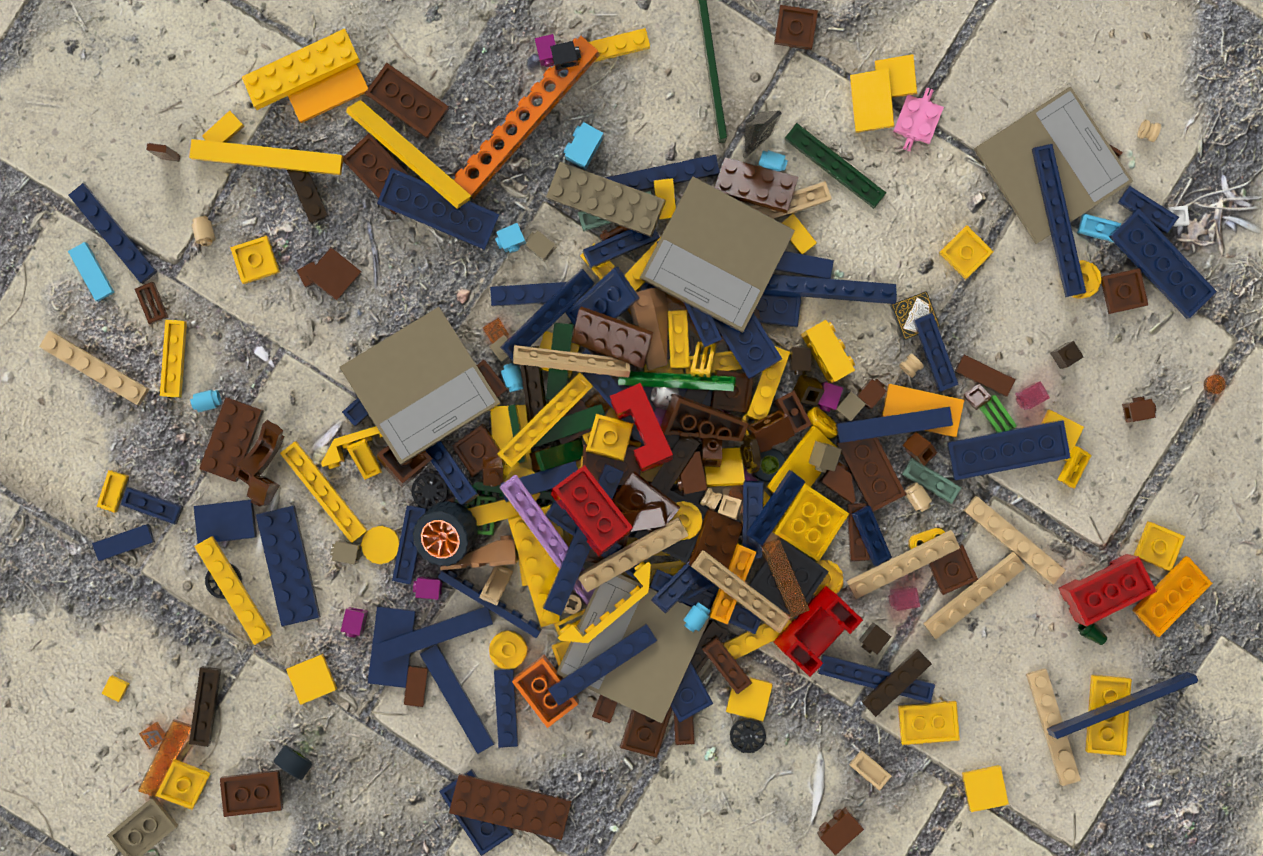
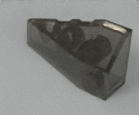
M780 110L759 112L756 116L752 114L745 121L743 137V157L745 159L774 133L782 114Z

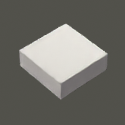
M1188 206L1166 208L1179 216L1173 227L1189 225Z

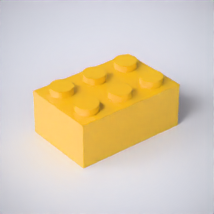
M824 320L806 330L801 336L807 347L811 348V354L827 382L833 383L855 371V363L851 356L847 357L844 351L846 348L842 340L837 339L835 336L836 330L833 324Z

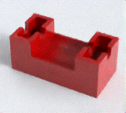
M641 383L611 395V404L618 420L631 415L644 443V446L634 450V456L641 472L644 473L673 459L672 451Z
M585 465L552 488L551 496L561 509H565L586 536L587 543L598 557L627 536L633 529Z
M1125 554L1109 562L1110 566L1082 580L1075 579L1058 587L1064 601L1069 604L1070 608L1068 609L1076 623L1089 626L1157 592L1139 556Z
M825 586L802 610L798 617L775 639L774 643L811 677L823 664L819 657L844 630L851 634L863 619L837 594Z

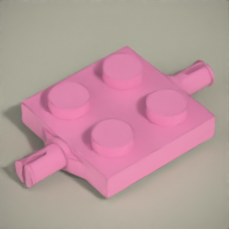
M926 88L923 98L911 95L906 97L893 131L907 138L903 147L904 150L911 151L914 141H921L926 144L931 142L944 107L930 101L934 92L932 89L929 92L930 88Z

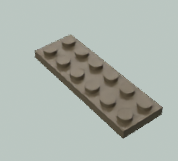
M562 162L558 165L546 198L650 237L654 233L666 203L665 199Z

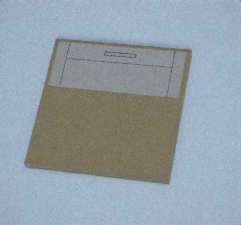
M1071 86L974 148V151L1035 244L1050 236L1051 232L1032 149L1034 147L1053 144L1070 222L1133 182Z
M692 177L639 279L743 333L795 230L709 184Z
M439 307L339 367L400 465L500 404L498 398Z
M619 574L596 587L578 625L579 630L585 635L584 630L592 623L596 626L601 621L599 617L607 611L610 613L616 609L614 605L622 598L627 600L631 596L630 591L636 586L641 588L643 585ZM649 588V592L589 643L570 642L556 674L565 678L647 624L657 641L587 688L663 723L710 617L700 631L695 630L692 632L684 626L686 622L683 620L692 607L677 602L665 614L651 601L658 591Z

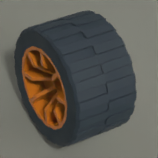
M445 501L437 503L423 514L415 524L413 532L414 545L422 558L429 561V563L438 566H451L462 560L475 545L478 538L477 521L470 510L457 502Z

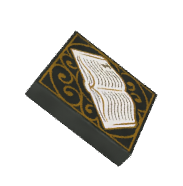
M927 291L890 305L903 340L918 335L913 320L926 314L933 313L937 327H940Z

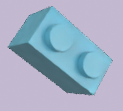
M583 122L581 127L577 126L573 133L575 138L572 143L569 142L566 145L564 153H566L565 159L586 171L604 138V133Z

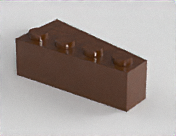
M673 393L660 427L664 435L672 434L685 437L694 436L742 442L749 423L740 417Z

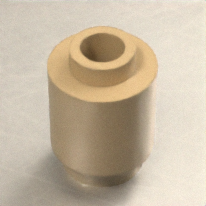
M206 216L194 218L192 220V229L196 243L201 244V246L211 245L215 241L211 221Z
M918 482L911 484L904 490L906 492L905 496L916 511L920 510L923 512L931 506L930 502L932 499Z

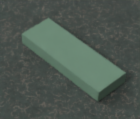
M913 458L909 460L901 474L913 482H918L923 488L950 504L953 503L962 488L930 468L923 466Z

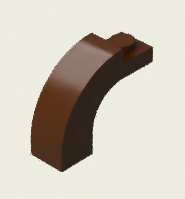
M267 419L262 425L256 444L246 457L237 464L235 476L248 485L252 476H260L283 443L285 436L282 435L283 430L277 424Z

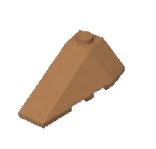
M658 288L636 292L640 299L629 308L634 325L653 332L646 360L648 371L667 365L668 302L665 292Z
M512 535L500 536V540L467 553L456 564L440 566V570L467 568V566L474 568L486 566V564H490V566L516 564L519 558Z

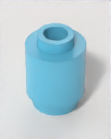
M763 150L758 165L780 172L785 171L788 160H785V155L770 150L768 152Z
M513 363L504 365V370H501V374L506 388H509L510 392L523 389L522 373L519 365L515 366Z
M211 389L196 393L190 399L192 408L198 412L217 408L218 405H222L218 390L213 391Z
M698 602L696 606L693 605L683 619L686 622L684 626L692 632L695 630L700 631L710 617L709 613L711 611Z

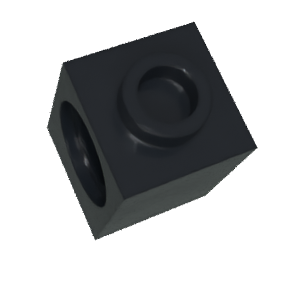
M573 41L550 46L556 70L579 65L578 59L581 58L579 46L575 47Z

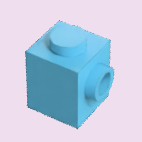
M518 223L496 232L498 237L495 240L499 249L503 248L505 252H516L520 249V246L526 244Z

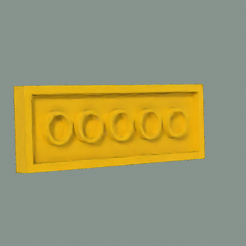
M344 28L242 76L253 106L256 110H259L359 63L360 60Z

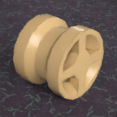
M1143 120L1137 137L1140 139L1147 138L1148 141L1155 142L1159 136L1161 124H1153L1149 120Z
M909 354L907 360L899 364L900 368L911 378L916 375L918 370L924 368L922 362L913 354Z
M708 487L700 501V505H706L710 510L714 511L722 494L719 492L715 493Z
M571 593L564 608L567 613L575 614L581 609L582 600L578 594Z

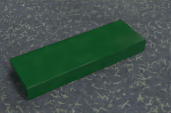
M515 404L508 407L513 437L521 430L518 409ZM526 454L518 461V463L527 462Z
M581 439L536 452L535 455L540 471L581 459V456H583Z

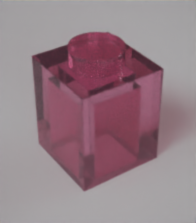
M1041 381L1034 382L1015 393L1017 404L1024 410L1031 409L1050 398Z
M909 586L890 590L891 595L888 596V599L893 609L900 611L920 607L916 587Z

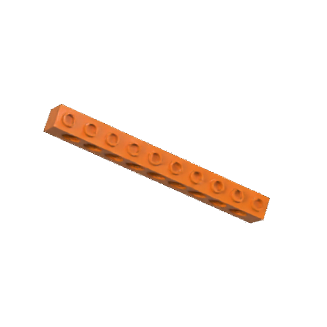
M580 36L578 39L572 40L575 47L579 46L581 59L578 62L579 65L556 70L555 66L553 68L549 67L543 74L544 78L532 86L531 93L519 101L518 108L514 112L508 113L504 124L497 126L489 141L485 140L480 146L481 150L468 159V165L464 169L461 168L455 174L454 181L467 191L473 199L599 57L598 50L585 38ZM561 70L568 71L565 77H560L558 74ZM549 84L556 86L552 92L546 91V87ZM540 98L543 100L540 106L533 105L535 99ZM529 113L530 117L528 120L522 121L520 119L521 115ZM510 128H517L515 135H508ZM504 142L503 149H495L496 144ZM491 156V162L483 164L484 157ZM474 170H478L479 176L475 179H471V172Z

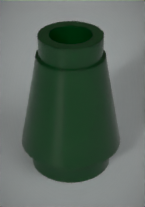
M1096 623L1089 626L1078 625V631L1081 636L1099 645H1103L1107 641L1108 637Z

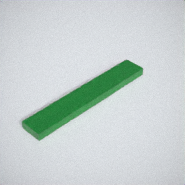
M630 371L629 377L618 378V385L634 386L641 383L642 386L734 391L736 377H706V375L699 377V375L691 376V374Z

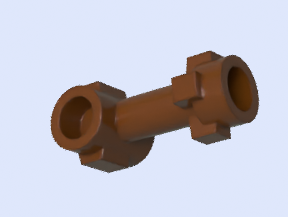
M619 225L609 232L605 229L599 236L604 241L630 229Z

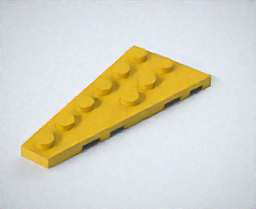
M551 505L541 508L544 514ZM520 515L508 518L540 626L544 627L559 622L560 615L543 609V605L559 568ZM549 519L563 539V528Z

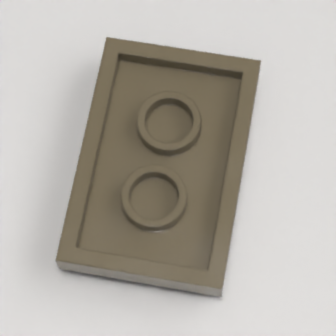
M154 796L107 836L123 856H143L179 825Z

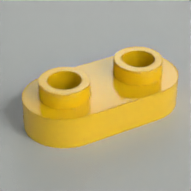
M818 407L808 411L807 415L812 426L817 427L830 439L837 436L836 422Z
M932 528L914 534L908 541L909 548L917 547L919 540L923 544L935 538L937 534L941 535L946 532L940 528Z

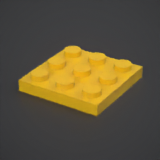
M804 484L772 532L819 562L849 513Z

